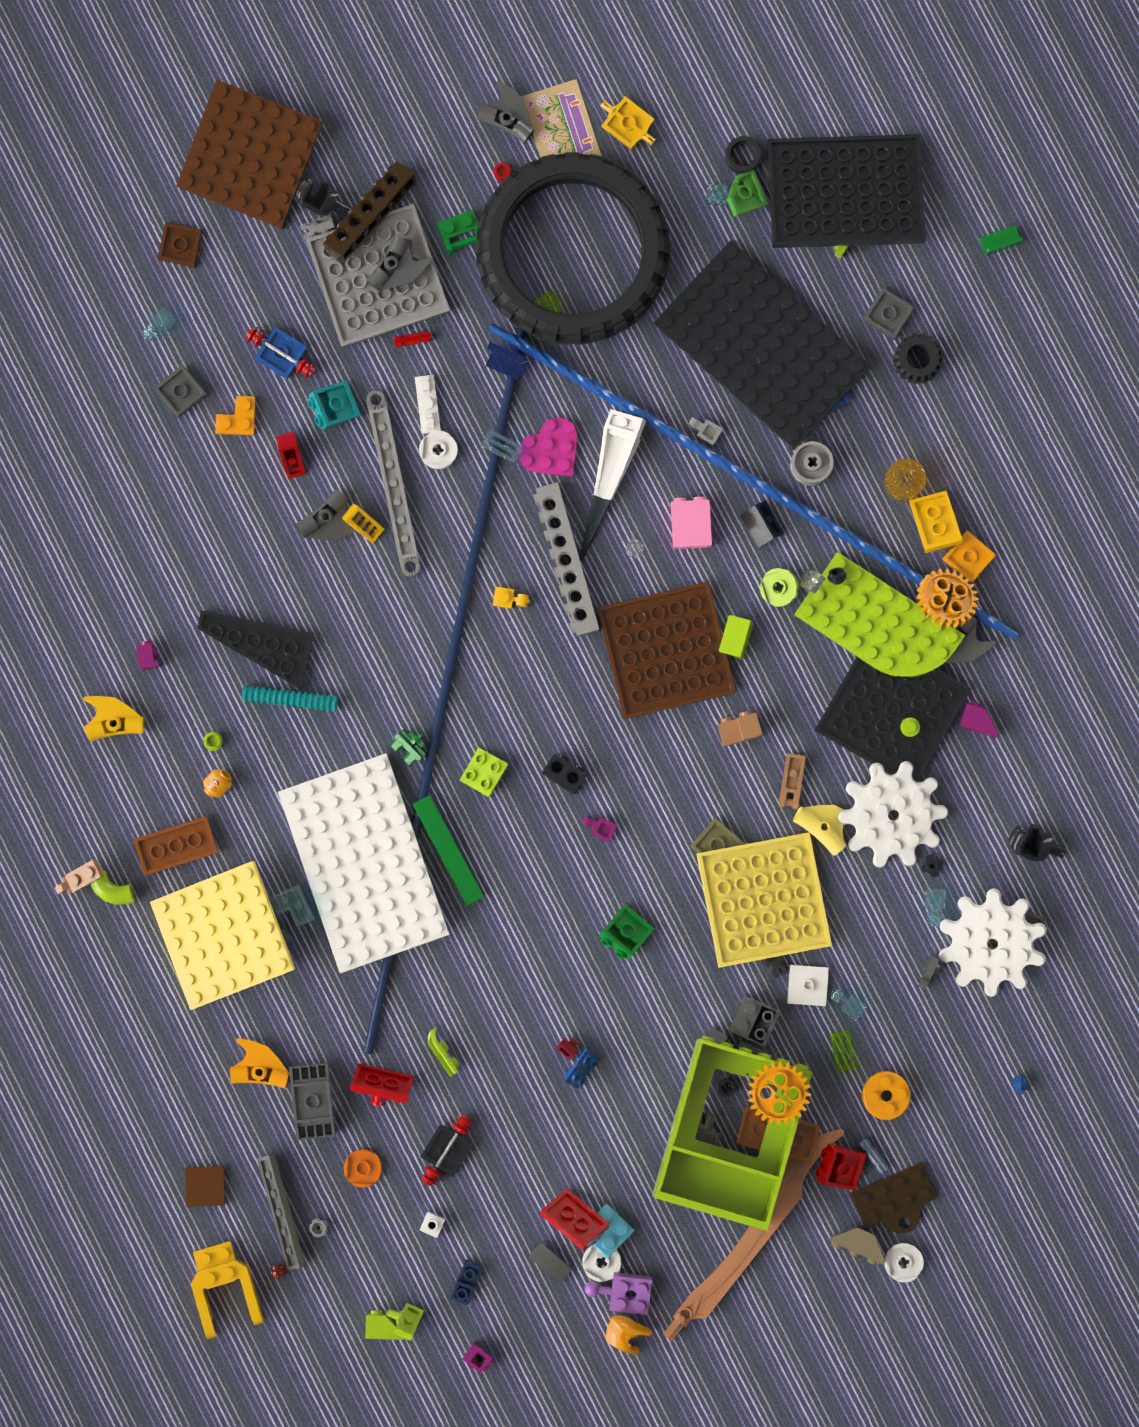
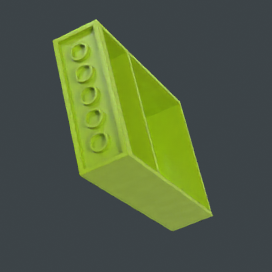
M702 1036V1039L696 1040L652 1197L768 1231L800 1117L794 1115L795 1122L789 1118L787 1125L784 1124L783 1120L780 1121V1125H776L775 1120H773L772 1124L767 1123L757 1157L698 1141L695 1136L715 1069L743 1077L747 1073L749 1074L748 1078L752 1079L751 1076L758 1077L757 1069L762 1072L764 1071L763 1065L770 1068V1062L777 1066L778 1061H781L782 1067H784L790 1061L777 1058L774 1061L771 1060V1055L759 1052L758 1055L752 1054L753 1050L740 1047L737 1050L733 1048V1044L727 1042L717 1044L714 1043L715 1039ZM795 1063L797 1067L795 1072L802 1071L803 1073L800 1077H807L804 1085H809L812 1071H808V1066ZM777 1074L774 1078L777 1085L782 1084L784 1076ZM770 1080L766 1081L767 1084L773 1085ZM795 1088L788 1091L790 1099L797 1097L798 1092ZM777 1089L775 1098L777 1096L782 1098L790 1107L791 1103L781 1093L783 1089ZM782 1102L774 1104L775 1112L778 1113L783 1110Z

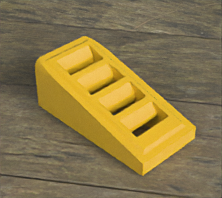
M352 504L342 517L348 525L372 544L385 530L355 504ZM362 516H363L364 519L361 521V523H360L359 525H357L358 521H359V520L362 518ZM368 521H369L370 524L367 526V528H366L365 530H363V528L365 527V525H366V524L368 523ZM375 526L376 529H375L374 532L369 536L368 533H369V532L372 530V528Z

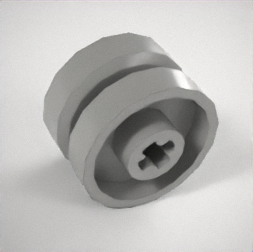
M810 441L797 447L790 462L791 473L795 480L802 485L811 487L823 483L833 469L834 460L832 453L827 446L820 442ZM810 461L814 462L815 467H814V466L810 467V466L808 465L809 462H810Z

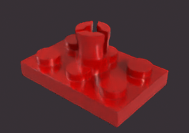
M358 1063L350 1090L360 1094L372 1095L371 1103L380 1107V1102L381 1106H385L386 1099L394 1100L398 1103H407L414 1076Z
M567 1188L543 1208L540 1213L544 1219L583 1251L610 1226V1223Z

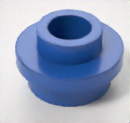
M1023 1075L1014 1077V1091L1023 1094L1024 1090H1027V1079H1023Z

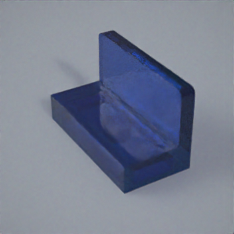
M489 342L487 349L491 354L486 367L519 380L528 359Z

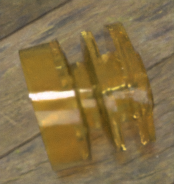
M909 458L899 459L892 463L885 473L883 480L884 490L895 501L908 502L913 500L925 487L926 473L922 465L917 461ZM908 475V480L910 481L904 483L902 477Z

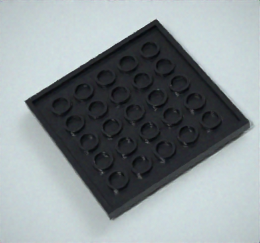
M856 656L814 731L871 764L880 763L884 771L890 775L898 771L902 762L908 761L913 765V780L918 782L971 688L939 669L918 677L887 675ZM906 718H914L920 724L919 732L913 737H907L901 732V723Z

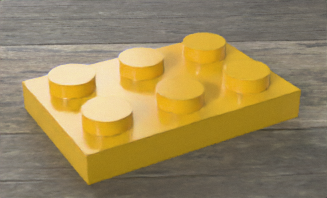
M947 491L909 500L925 553L963 543Z

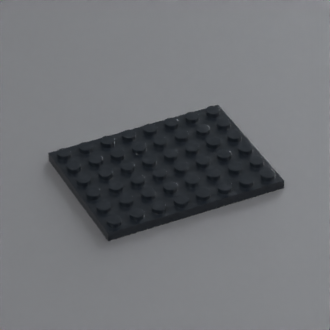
M919 134L767 139L772 248L920 244L926 242Z

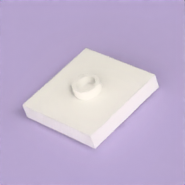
M790 965L787 1003L826 1006L829 968Z

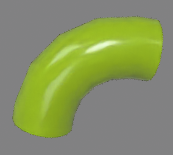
M102 871L104 877L90 884L94 893L103 901L115 905L135 902L130 884L123 886L113 884L109 880L106 871Z

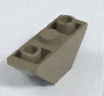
M854 1226L829 1237V1241L833 1242L831 1246L842 1250L843 1247L849 1249V1254L858 1258L861 1255L867 1257V1262L876 1266L879 1263L883 1265L885 1263L873 1233Z

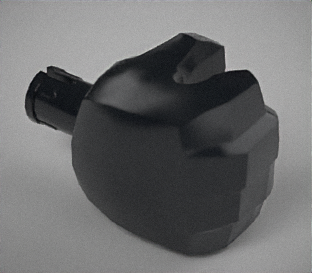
M311 179L303 180L296 191L298 204L315 215L327 216L333 210L346 218L352 208L338 201V191L329 189L328 183L322 181L320 189L315 196L311 195L314 183Z
M1036 824L1030 825L1028 836L1022 826H1017L1008 838L1011 851L1029 861H1044L1049 854L1063 858L1064 855L1061 852H1066L1064 846L1053 844V837L1050 833L1040 832Z

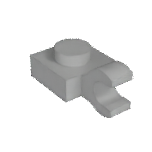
M331 215L312 220V223H304L300 226L301 230H309L307 234L303 235L304 239L311 238L314 232L326 233L331 228H334Z
M692 417L688 423V426L699 431L697 434L698 438L712 446L723 428L707 419L703 424Z

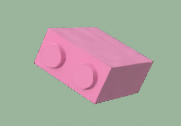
M694 497L692 501H686V498H675V501L671 502L673 549L710 548L712 546L710 501L705 500V497Z

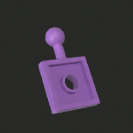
M614 1272L612 1287L599 1286L598 1283L591 1281L585 1285V1293L590 1297H595L598 1294L611 1295L609 1311L648 1315L652 1277ZM629 1290L635 1291L636 1295L634 1297H628L625 1293Z

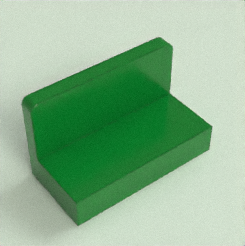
M1016 225L979 238L985 257L1021 245L1024 241L1023 237L1019 236Z

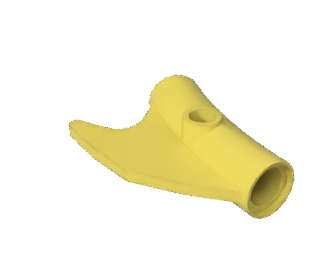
M816 805L800 807L793 822L815 836L833 856L847 846L842 831L845 824L838 820L839 812L844 809L836 805Z

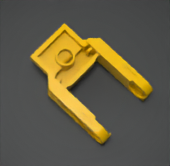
M231 1241L194 1251L193 1255L198 1272L191 1283L206 1338L217 1337L212 1323L213 1316L205 1288L217 1287L234 1282L236 1279L241 1281L254 1326L264 1323L249 1265L236 1259Z

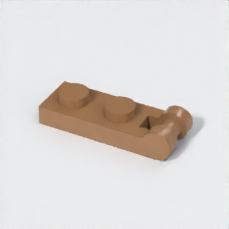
M786 753L778 807L791 806L792 809H798L806 756ZM787 792L794 793L793 799L786 798Z

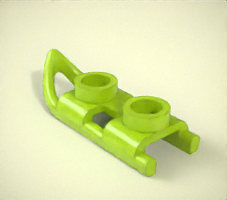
M434 1027L428 1035V1044L451 1077L458 1072L456 1068L460 1064L455 1057L450 1058L447 1054L449 1050L448 1045L444 1041H437V1028Z

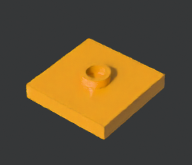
M967 530L961 536L963 543L951 548L942 560L953 570H956L959 575L963 573V578H969L968 582L972 584L996 554Z

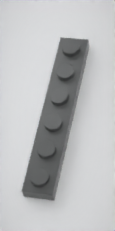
M275 1154L259 1157L257 1161L287 1270L305 1267L304 1257Z

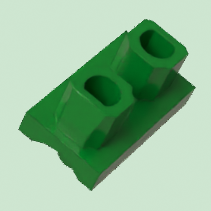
M402 730L394 736L395 740L391 747L397 752L405 748L409 753L404 757V760L409 765L420 761L427 755L422 749L425 745L420 740L424 736L422 733L416 736L412 731L407 734Z

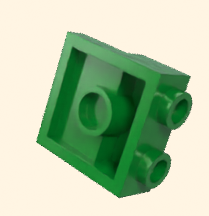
M625 904L599 934V937H601L600 941L606 947L611 946L616 950L615 954L620 959L629 960L652 933L654 928Z

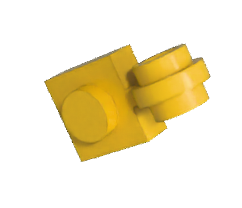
M495 587L493 606L512 609V603L516 602V606L527 607L530 604L529 595L518 594L517 597H514V589Z

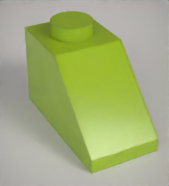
M371 1310V1313L366 1314L365 1339L404 1340L405 1338L393 1333L396 1323L389 1316H386V1313H382V1310Z

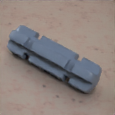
M863 1139L859 1145L866 1151L865 1153L873 1165H876L878 1172H885L888 1166L882 1161L876 1149L871 1146L872 1144L869 1139Z

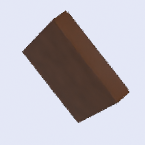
M165 222L157 260L195 268L203 230Z
M224 1166L185 1168L186 1207L225 1205Z

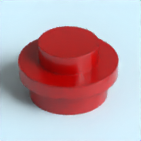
M499 163L493 170L495 179L500 182L512 174V169L507 163Z

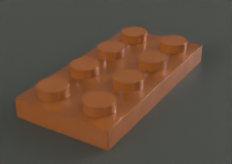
M207 816L133 839L144 876L219 853Z
M745 1106L736 1144L760 1150L769 1118L767 1117L762 1121V1113L758 1116L755 1115L758 1109H751ZM802 1120L798 1121L789 1158L812 1162L820 1125Z

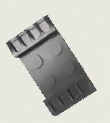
M322 1063L289 1067L297 1141L335 1137L336 1126L335 1119L333 1118L329 1064Z

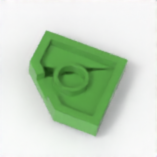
M754 170L738 174L733 181L727 202L734 217L768 205Z

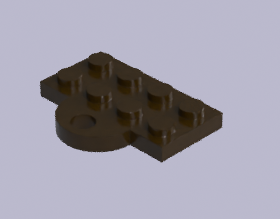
M921 1162L850 1192L865 1229L883 1222L889 1230L895 1233H907L913 1230L920 1219L919 1206L936 1199ZM902 1217H907L910 1220V1224L906 1228H902L899 1225V1220Z

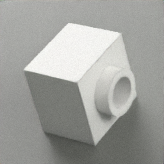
M428 1211L420 1231L437 1238L445 1218ZM430 1222H434L436 1224V1227L434 1229L429 1228L428 1224Z

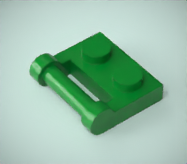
M473 210L437 223L449 255L453 254L455 250L476 243L478 223ZM472 231L475 232L474 236L453 244L450 243V240Z

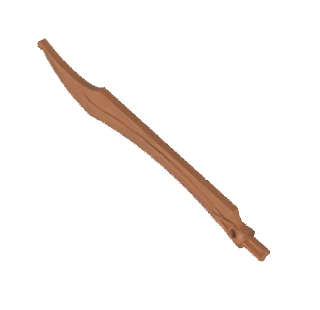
M839 1129L818 1136L811 1163L788 1157L768 1231L752 1226L748 1227L726 1259L702 1284L691 1292L673 1315V1322L663 1333L665 1337L673 1341L683 1327H688L691 1320L698 1318L706 1319L802 1198L804 1179L813 1164L821 1156L822 1150L827 1147V1143L833 1144L845 1134L844 1130Z

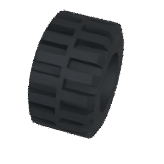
M915 333L912 336L905 337L899 343L893 356V365L896 367V373L901 375V379L905 378L908 383L915 382V384H919L920 382L926 383L937 374L942 365L943 355H941V347H938L939 343L937 341L934 342L932 340L933 337H926L923 333L920 335ZM910 350H923L928 355V365L922 369L912 367L907 361V354Z

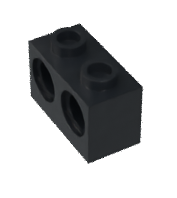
M561 753L558 756L554 754L542 771V774L574 795L586 777L584 774L585 770L577 764L575 766L569 764V759ZM555 762H559L563 766L562 771L559 773H555L551 769L552 764ZM570 773H576L579 777L578 781L574 784L567 780Z

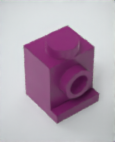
M152 640L140 642L141 645L136 646L139 668L146 670L161 667V664L156 662V659H159L157 647L154 648Z
M476 1342L471 1345L462 1357L463 1361L480 1374L483 1370L487 1372L493 1364L491 1361L493 1356ZM481 1355L483 1360L479 1362L475 1357Z

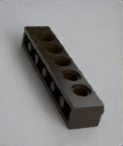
M398 161L393 166H389L385 175L374 183L373 188L368 193L363 195L359 204L354 206L350 210L349 215L338 223L332 234L326 236L323 243L325 251L344 264L415 185L416 178L414 173Z

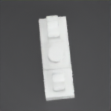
M434 375L415 377L422 434L441 431Z

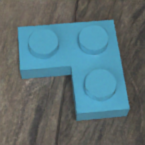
M606 1204L598 1214L610 1223V1226L593 1246L608 1259L635 1230Z

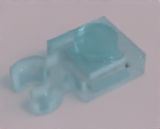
M708 184L706 204L725 206L730 192L727 191V186Z

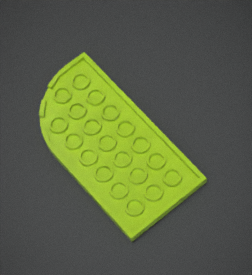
M838 552L794 614V616L873 668L895 677H918L938 669L951 658L965 638L963 633L952 626L947 628L946 624L943 623L939 627V621L932 623V617L926 619L928 613H921L923 607L918 606L917 603ZM842 568L847 574V579L839 585L830 583L828 575L831 569Z

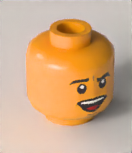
M223 769L213 770L203 781L205 793L210 797H222L232 786L231 776Z

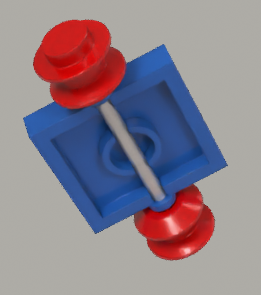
M258 327L251 328L246 335L247 343L254 342L255 348L262 345L254 358L256 361L286 380L295 367L297 375L303 373L304 379L312 377L316 370L314 368L315 363L308 364L307 358L300 361L307 350V346L277 327H274L267 339H265V331L259 333Z

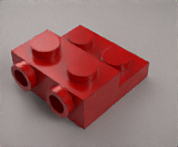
M827 1143V1147L821 1152V1165L815 1171L816 1180L826 1186L855 1191L867 1154Z

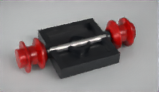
M462 1114L460 1117L457 1115L459 1121L452 1123L455 1131L441 1123L421 1154V1158L433 1164L432 1167H425L427 1170L426 1174H420L423 1177L422 1181L427 1185H437L435 1182L436 1178L442 1177L438 1171L440 1169L453 1177L473 1146L472 1142L461 1136V1133L469 1134L467 1128L469 1126L473 1127L471 1124L472 1120Z

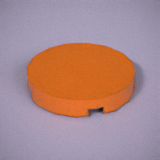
M358 1149L350 1153L345 1160L343 1167L344 1175L356 1187H370L381 1176L382 1162L372 1150Z

